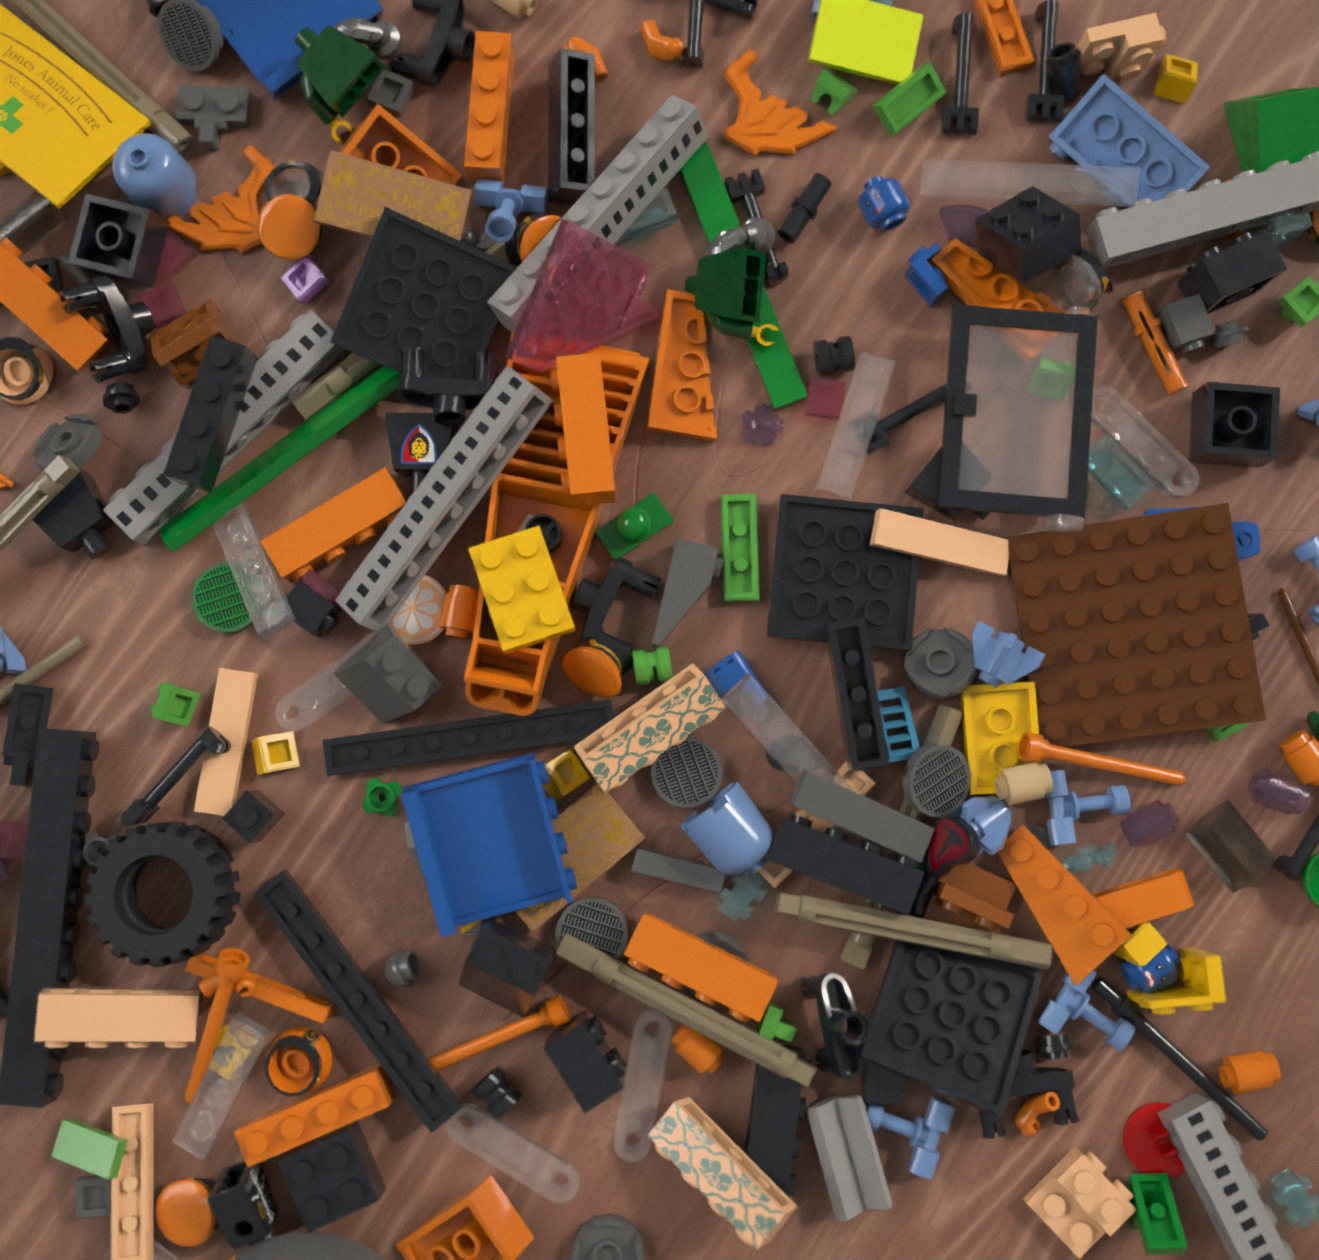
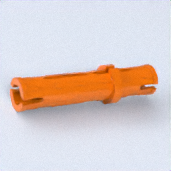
M1143 290L1123 299L1121 302L1125 305L1135 327L1133 333L1135 337H1140L1167 391V395L1169 396L1189 386L1160 328L1162 322L1159 317L1155 318L1145 299ZM1141 313H1143L1144 318L1154 336V340L1151 339L1140 317ZM1157 346H1159L1171 373L1167 372L1156 349Z

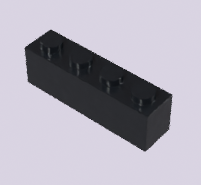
M561 48L549 65L548 202L574 205L594 182L595 54Z
M210 336L163 473L173 481L212 493L258 359L247 346Z
M865 617L823 623L847 767L852 771L890 765Z
M791 814L790 820L782 817L767 860L909 915L924 872L916 869L917 861L898 854L895 860H891L881 856L883 848L868 842L861 841L860 846L857 847L845 842L847 834L826 827L825 833H821L810 828L813 821L795 814Z
M781 1045L796 1053L797 1058L811 1064V1060L806 1059V1053L803 1048ZM756 1063L744 1153L787 1196L793 1197L796 1187V1173L791 1172L792 1159L799 1158L801 1135L796 1134L797 1121L804 1120L806 1097H801L802 1084L789 1077L785 1079Z

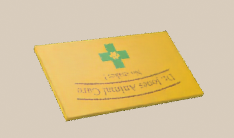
M0 4V162L60 209L113 160V156L121 143L131 136L142 134L151 125V122Z

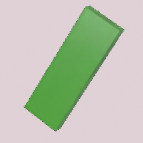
M756 494L720 495L722 558L724 559L722 564L723 602L759 601Z

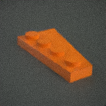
M956 238L929 262L931 267H937L943 273L947 286L968 306L1075 314L1068 309L1065 311L1050 303L1052 299L1040 291L1036 294L1021 285L1018 280L1009 274L1006 275L997 270L991 262ZM988 326L1026 364L1060 333L1056 331Z
M667 289L664 297L646 430L715 442L717 440V431L713 418L714 403L709 381L710 366L705 344L707 338L704 311L696 310L694 306L695 294Z
M1024 824L1006 839L1003 848L997 852L1075 986L1132 935Z

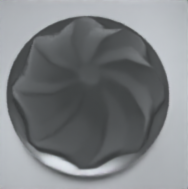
M399 950L394 952L392 957L386 961L384 971L385 977L393 986L409 987L415 983V980L421 978L423 968L416 952L413 950L407 952Z

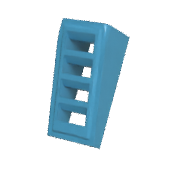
M905 686L877 691L879 701L898 698L899 705L880 708L889 763L907 760L920 747ZM901 712L902 719L884 722L882 715ZM904 726V734L887 737L886 729ZM907 741L908 748L891 751L890 743Z

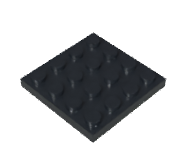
M385 207L330 343L398 371L401 374L402 349L412 346V359L414 360L415 348L421 347L425 350L424 377L474 380V355L477 352L486 351L498 322L497 316L487 301L518 267Z
M781 494L766 637L826 643L823 623L865 617L870 648L911 651L919 557L871 546L870 541L876 510L882 508L923 519L924 508Z
M895 940L869 1020L870 1033L866 1041L862 1043L857 1057L989 1114L1001 1117L1004 1115L1043 972L1026 965Z

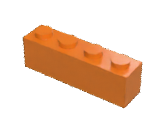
M476 31L464 168L469 183L476 184L477 179L480 178L502 181L504 185L515 50L511 33Z
M5 237L0 241V302L79 372H83L89 366V361L95 360L112 343L105 337L109 330L93 316L87 320L78 311L67 314L63 306L76 300L71 299L61 302L59 294L48 285L52 278L36 264L29 268L19 258L23 252Z
M600 353L557 356V370L550 371L552 393H560L561 404H554L556 426H563L564 438H557L559 461L566 460L568 470L566 473H561L563 495H570L571 507L615 503V484Z
M384 467L260 542L281 578L290 583L295 580L297 583L299 580L304 581L314 575L315 571L313 569L325 562L332 564L342 559L346 555L345 550L353 545L362 546L375 539L377 536L375 532L387 525L389 526L408 500L393 475Z
M645 910L624 951V955L629 957L628 964L646 973L651 968L663 974L661 980L670 986L681 989L685 985L696 990L695 997L711 1006H715L718 1001L730 1007L728 1012L730 1015L746 1023L749 1022L750 1018L760 1022L779 982L776 975Z
M378 1064L250 1119L236 1129L234 1134L248 1168L387 1108L396 1098V1094L388 1074Z

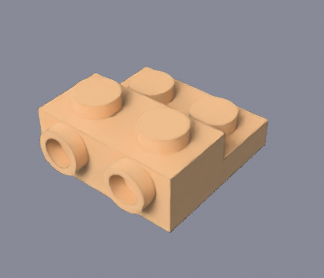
M1156 13L1088 28L1076 47L1081 53V73L1089 76L1104 69L1106 76L1111 80L1118 78L1122 81L1133 79L1141 74L1145 66L1153 64L1155 51L1163 48L1166 44V32L1164 27L1159 25Z
M1074 1146L1023 1200L1080 1259L1105 1233L1111 1237L1136 1211V1208L1129 1202L1134 1197L1132 1193L1117 1178L1111 1183L1102 1174L1107 1167L1091 1151L1084 1155Z

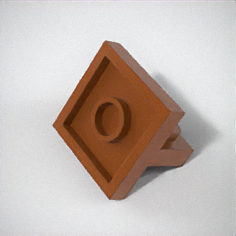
M211 298L150 334L152 355L160 366L165 364L181 387L196 379L211 335L235 343L238 342L222 320L220 311Z
M970 863L955 866L947 876L941 877L926 901L925 915L922 919L997 933L999 926L1009 929L1014 915L1006 910L1017 885Z

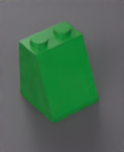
M1319 86L1290 88L1224 102L1241 173L1248 170H1255V174L1267 171V168L1271 165L1285 160L1293 164L1300 162L1303 157L1319 151Z

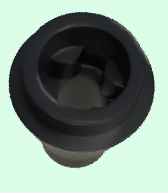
M1070 42L1052 47L1047 52L1045 66L1060 91V95H1064V100L1074 99L1082 92L1080 84L1081 53Z

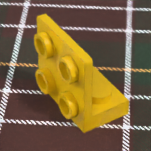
M1196 947L1179 948L1180 965L1176 967L1178 976L1184 985L1167 986L1153 993H1144L1139 989L1136 991L1127 990V996L1132 1001L1139 1003L1141 1008L1151 1009L1154 1014L1176 1012L1175 1007L1188 1005L1190 1010L1213 1009V1003L1226 1002L1221 956Z

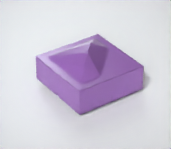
M308 255L298 259L280 277L299 302L305 306L330 282Z

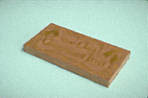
M330 150L314 223L372 239L383 210L387 207L460 241L472 190Z
M598 783L563 811L559 818L553 820L556 833L563 832L566 840L568 854L562 855L565 867H573L578 888L572 890V899L646 838L610 793H605ZM564 897L519 909L515 912L533 933L563 908L567 901Z

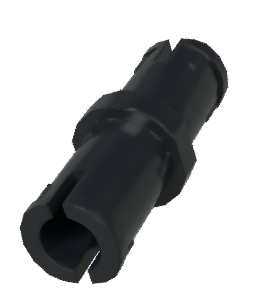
M815 173L801 196L794 198L791 203L792 209L777 232L784 241L794 244L809 220H814L817 216V208L832 185L826 176Z

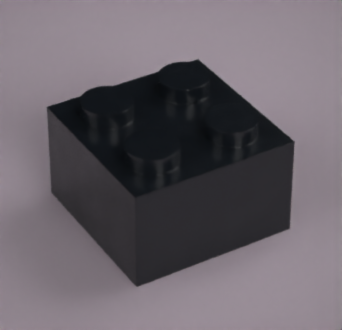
M1034 186L1021 191L1018 195L999 206L993 207L990 211L975 219L979 255L1022 284L1081 251L1080 214Z
M85 193L68 263L89 274L105 275L113 280L153 289L171 221L148 208Z
M1268 230L1256 236L1252 232L1245 233L1231 242L1232 246L1221 250L1220 246H1216L1202 253L1199 256L1200 260L1187 267V274L1177 283L1184 298L1200 294L1207 314H1211L1254 295L1287 270Z
M1207 382L1192 393L1189 462L1260 468L1277 459L1280 387Z
M586 1010L573 1018L570 1023L550 1033L543 1047L585 1114L624 1088L625 1067H627L620 1051L616 1047L610 1049L606 1043L604 1036L607 1035V1032L596 1015L590 1018Z
M358 1120L289 1150L278 1161L308 1233L377 1202L386 1190Z

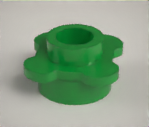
M378 778L370 779L366 784L368 789L365 796L366 800L362 804L364 811L367 813L381 812L386 817L395 816L398 812L397 798L402 793L400 783L394 781L389 784L381 782ZM381 794H384L386 796V799L384 801H381L379 799V796Z

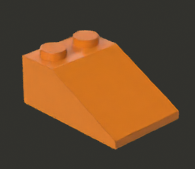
M379 104L368 111L339 151L343 154L456 185L462 177L458 170Z
M491 1174L400 1240L396 1247L405 1260H515L534 1239V1236Z

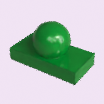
M652 492L632 507L624 509L617 517L597 529L595 534L616 562L619 557H624L673 524L674 520L657 495Z

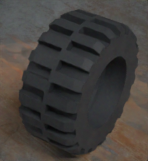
M172 821L135 826L126 830L125 835L116 836L108 842L110 849L108 851H100L94 860V863L99 866L98 869L88 873L86 883L92 885L91 893L84 894V904H91L93 914L87 916L90 927L97 925L101 932L96 935L102 945L111 943L114 946L111 949V953L119 959L129 956L130 964L138 966L151 964L152 967H164L199 955L210 949L211 944L218 942L226 933L224 930L225 926L233 923L237 913L232 911L234 904L240 903L241 892L234 889V882L240 881L239 871H232L229 864L234 861V858L230 851L223 852L220 849L223 842L215 835H206V829L200 826L186 825V822ZM157 858H170L180 864L187 872L193 889L192 904L187 916L180 924L170 928H162L150 922L141 912L136 898V885L139 875L150 861Z

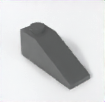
M676 538L652 647H661L709 589L712 578L719 579L724 560L717 557L719 547Z

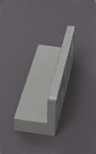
M860 1095L829 1096L806 1108L836 1221H848L866 1209H890L893 1204L863 1097Z

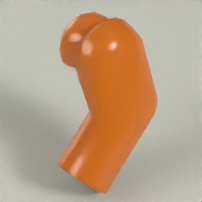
M647 20L640 25L639 28L647 50L653 58L672 61L674 58H680L683 55V42L679 38L671 39L670 37L661 36L655 20Z
M571 37L568 43L563 45V49L595 54V82H601L608 77L600 50L581 37Z
M247 970L245 976L234 984L233 990L239 992V997H248L254 993L257 985L255 975L250 970ZM217 971L199 982L200 990L207 998L216 993L220 980L217 976Z
M1045 1092L1028 1097L1015 1116L1016 1128H1020L1024 1136L1031 1137L1036 1134V1130H1040L1041 1124L1036 1120L1040 1114L1058 1110L1060 1100L1056 1093Z

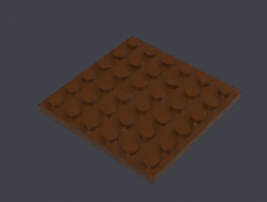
M1229 503L1006 537L1008 540L1009 565L1021 641L1025 643L1023 653L1025 654L1028 646L1046 654L1039 668L1027 674L1028 682H1035L1039 734L1048 740L1049 744L1067 747L1266 720Z

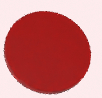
M1165 1102L1147 1103L1137 1108L1126 1121L1123 1130L1124 1151L1132 1165L1143 1174L1167 1173L1168 1178H1172L1185 1171L1178 1156L1179 1151L1173 1146L1169 1138L1170 1133L1163 1126L1157 1114L1172 1104Z

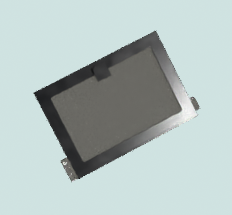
M956 304L952 306L937 508L1046 517L1045 528L1047 530L1057 532H1078L1083 530L1086 512L1098 316H1089V308L1071 307L1067 309V314Z

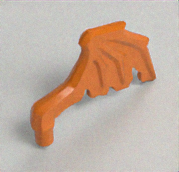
M748 49L739 59H734L725 69L724 77L739 98V108L735 123L725 127L724 138L749 154L757 156L759 152H773L795 155L796 149L802 148L837 130L835 124L830 125L824 121L816 123L813 127L797 129L806 123L808 112L797 106L785 108L787 101L778 99L775 95L759 100L761 98V90L752 83L747 69L758 60L756 53L752 49Z
M253 145L248 146L243 151V156L254 167L248 179L238 186L240 197L231 195L229 191H224L221 195H215L211 197L213 204L200 202L190 207L191 217L200 222L199 225L186 223L180 217L173 216L167 219L171 221L169 229L201 245L200 250L238 249L239 253L242 254L262 244L257 230L258 217L261 212L260 197L265 190L267 177L276 167L268 157H263Z

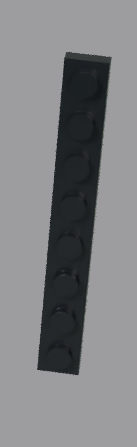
M612 700L538 709L526 716L509 713L324 739L323 748L327 776L582 741L614 719Z
M288 870L281 871L255 892L254 895L428 1130L433 1133L464 1107Z

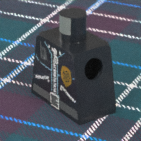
M243 1160L223 1168L207 1198V1202L230 1247L237 1249L247 1244L251 1246L271 1238L270 1231L278 1215V1208L262 1163L260 1162L247 1168L246 1162Z

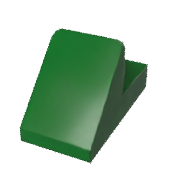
M1167 1173L1130 1174L1128 1177V1187L1134 1197L1129 1202L1136 1208V1211L1129 1217L1130 1227L1132 1230H1140L1146 1255L1184 1254L1188 1247Z

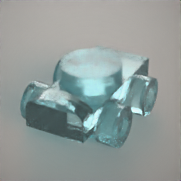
M1111 841L1103 843L1101 849L1097 848L1096 843L1075 848L1076 855L1061 859L1060 861L1066 868L1087 872L1091 869L1092 864L1109 866L1113 861V856L1117 855V851Z
M746 870L744 873L733 875L730 879V882L734 884L731 891L724 887L716 898L721 902L718 910L734 922L739 917L747 921L754 911V908L749 903L752 899L760 903L768 892L762 888L766 881L758 874H750Z
M1286 1169L1271 1179L1277 1189L1271 1194L1279 1206L1287 1205L1289 1210L1284 1212V1215L1293 1227L1299 1224L1304 1229L1319 1219V1196L1316 1193L1311 1196L1307 1194L1306 1191L1312 1188L1313 1185L1305 1174L1302 1173L1296 1176L1291 1169Z

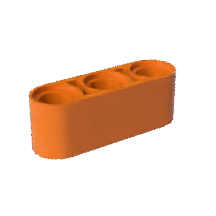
M1183 869L1167 870L1092 893L1125 928L1177 913L1194 906Z

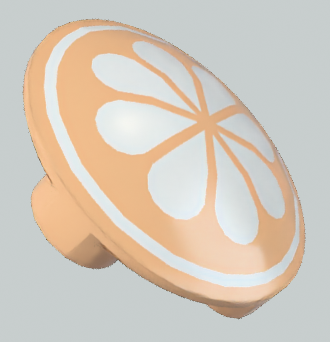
M424 575L389 622L390 627L407 644L419 645L430 643L443 631V629L439 628L444 595L446 593L444 588L433 578Z

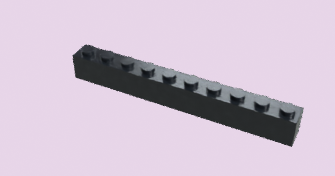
M39 728L0 1073V1105L42 1108L56 1101L63 1088L64 1077L60 1073L61 1059L65 1056L67 1047L50 1048L44 1046L45 1041H35L38 997L44 988L69 989V985L75 976L76 964L72 960L73 947L76 945L80 934V927L76 923L77 910L81 906L84 896L83 887L80 886L81 873L87 864L83 857V847L85 845V835L88 834L91 827V814L88 812L89 798L93 796L95 791V778L92 776L93 761L97 759L99 754V742L96 739V732Z

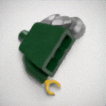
M347 18L336 23L334 27L326 26L319 35L309 27H305L299 31L295 38V44L304 51L298 59L297 65L303 72L300 83L305 102L325 125L329 124L332 127V136L339 143H343V140L335 132L338 126H346L351 134L353 131L350 123L343 119L339 120L337 115L339 114L344 118L385 69L386 66L381 60H392L402 51L404 46L401 32L391 22L378 21L372 23L366 22L367 18Z
M752 217L746 220L741 227L737 226L730 231L725 229L720 232L711 242L705 252V257H701L698 261L697 275L687 277L685 291L686 293L695 294L694 306L696 310L706 312L707 321L721 334L746 340L754 337L757 338L760 344L771 346L775 342L765 341L763 339V332L767 328L779 331V329L772 324H764L760 327L753 326V323H759L766 253L772 248L775 241L774 227L771 222L765 219Z

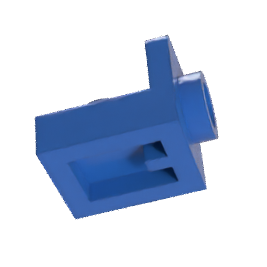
M938 243L928 250L925 246L918 249L908 259L910 265L904 275L930 307L942 299L948 289L943 273L937 267H931L929 264L930 260L941 250Z

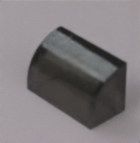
M35 190L0 219V241L5 237L8 238L23 252L19 257L21 258L64 223L67 218L55 205Z
M1229 800L1224 801L1202 816L1186 833L1188 839L1232 892L1262 880L1275 859L1273 853Z

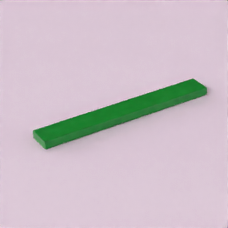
M704 142L679 171L710 246L713 239L725 229L730 231L740 226V223L707 142ZM763 284L759 323H753V326L760 327L764 324H772L779 331L771 330L770 328L764 330L763 339L767 342H775L771 346L760 344L757 338L750 337V340L746 341L773 410L777 411L806 400L808 395Z
M383 365L215 487L212 493L208 492L159 528L165 545L173 552L189 542L397 389L398 379L401 376L400 373Z

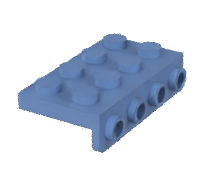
M1105 74L1099 78L1059 126L1048 135V138L1053 141L1049 148L1063 161L1070 156L1077 162L1079 166L1075 171L1089 184L1094 179L1102 184L1105 189L1101 194L1115 207L1122 202L1130 208L1131 204L1145 198H1151L1152 202L1164 199L1165 195L1178 189H1186V192H1188L1210 168L1205 161Z

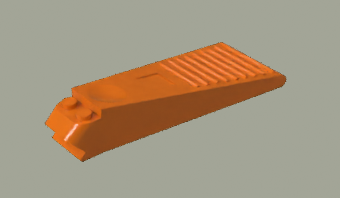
M511 332L507 366L554 401L492 483L485 543L517 532L528 513L533 516L546 514L555 518L562 530L563 541L560 548L553 554H550V558L566 604L570 610V605L574 598L604 504L571 507L570 495H563L561 473H566L568 470L567 461H559L557 438H564L563 426H556L554 404L561 403L560 393H552L550 371L557 370V356L600 353L614 475L649 368L650 358L641 356V353L537 332L527 342ZM479 585L473 641L464 675V681L466 682L465 695L470 703L480 708L520 716L532 714L540 700L547 673L550 671L561 636L503 654L481 585Z

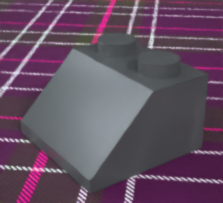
M389 624L385 625L333 672L382 724L415 711L443 686L436 673Z

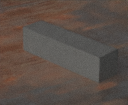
M638 847L632 867L633 872L721 893L725 874H722L714 866Z

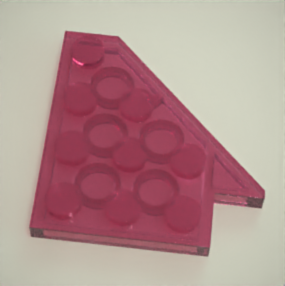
M562 219L505 357L542 373L557 365V356L582 354L660 317L661 310L640 300L654 266L584 228Z

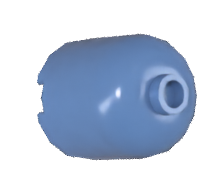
M142 133L129 137L119 145L113 156L112 170L116 183L133 205L151 209L164 218L172 216L181 217L190 210V207H192L197 199L195 191L197 183L196 173L170 142L155 134Z
M738 781L734 784L732 782L708 801L711 805L710 808L701 814L694 811L680 826L712 865L722 874L729 876L738 875L746 870L750 874H754L768 862L765 855L772 846L774 840L773 831Z

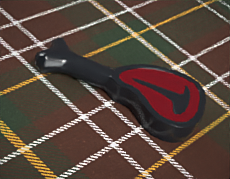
M942 815L932 826L935 830L925 852L926 873L921 880L910 911L912 917H924L926 900L941 877L947 876L955 866L969 864L978 856L981 842L978 833L973 826L958 816Z

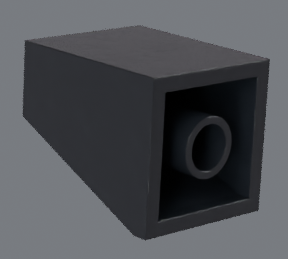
M491 918L482 926L464 962L459 985L524 1018L557 950L495 918Z

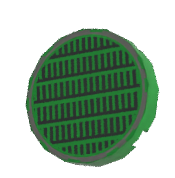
M233 562L216 563L205 569L195 580L191 592L192 609L198 620L209 629L225 634L242 632L251 627L257 621V617L260 615L261 609L263 610L266 601L264 586L258 575L246 566Z

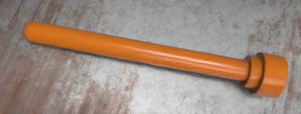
M1024 732L1018 744V758L1021 761L1030 763L1045 761L1047 758L1178 786L1184 784L1186 780L1184 773L1180 771L1052 745L1040 734Z
M226 948L219 953L215 969L220 980L184 1098L187 1103H196L200 1098L234 984L244 977L247 972L250 957L240 949Z
M559 994L545 1000V1005L540 1006V1011L428 1059L438 1071L546 1025L548 1028L553 1025L555 1028L561 1027L571 1022L570 1015L562 996Z

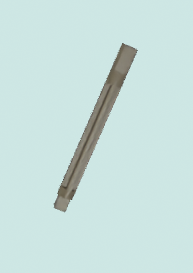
M10 0L91 75L148 118L151 122L148 129L153 134L170 142L178 152L189 149L193 142V137L154 100L145 95L44 0Z
M496 242L484 251L507 263L510 261L506 255V245L503 242ZM352 352L294 397L291 402L307 421L376 367L378 363Z
M58 455L0 515V552L80 472L70 458Z
M939 705L923 746L930 743L951 746L963 713L951 707ZM904 797L899 812L917 821H921L923 813L914 810ZM886 847L882 853L883 857L895 860L897 854L904 855ZM866 898L862 907L886 911L887 908ZM851 931L840 959L864 969L877 936Z
M780 893L776 898L774 913L795 917L797 921L1046 970L1051 965L1052 945L1049 943L806 895L798 897Z
M568 933L564 936L555 957L783 1078L789 1077L806 1087L809 1086L816 1067L797 1058L796 1053Z

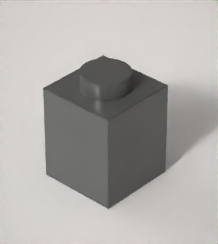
M1200 294L1166 304L1155 315V318L1159 317L1162 322L1160 328L1173 353L1181 350L1184 355L1196 352L1204 348L1203 342L1215 333Z

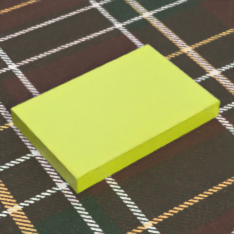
M820 0L807 62L898 85L912 73L923 15L870 0Z

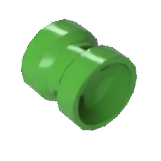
M668 646L657 647L655 651L646 652L644 649L632 650L637 686L648 685L652 680H659L664 683L672 678Z

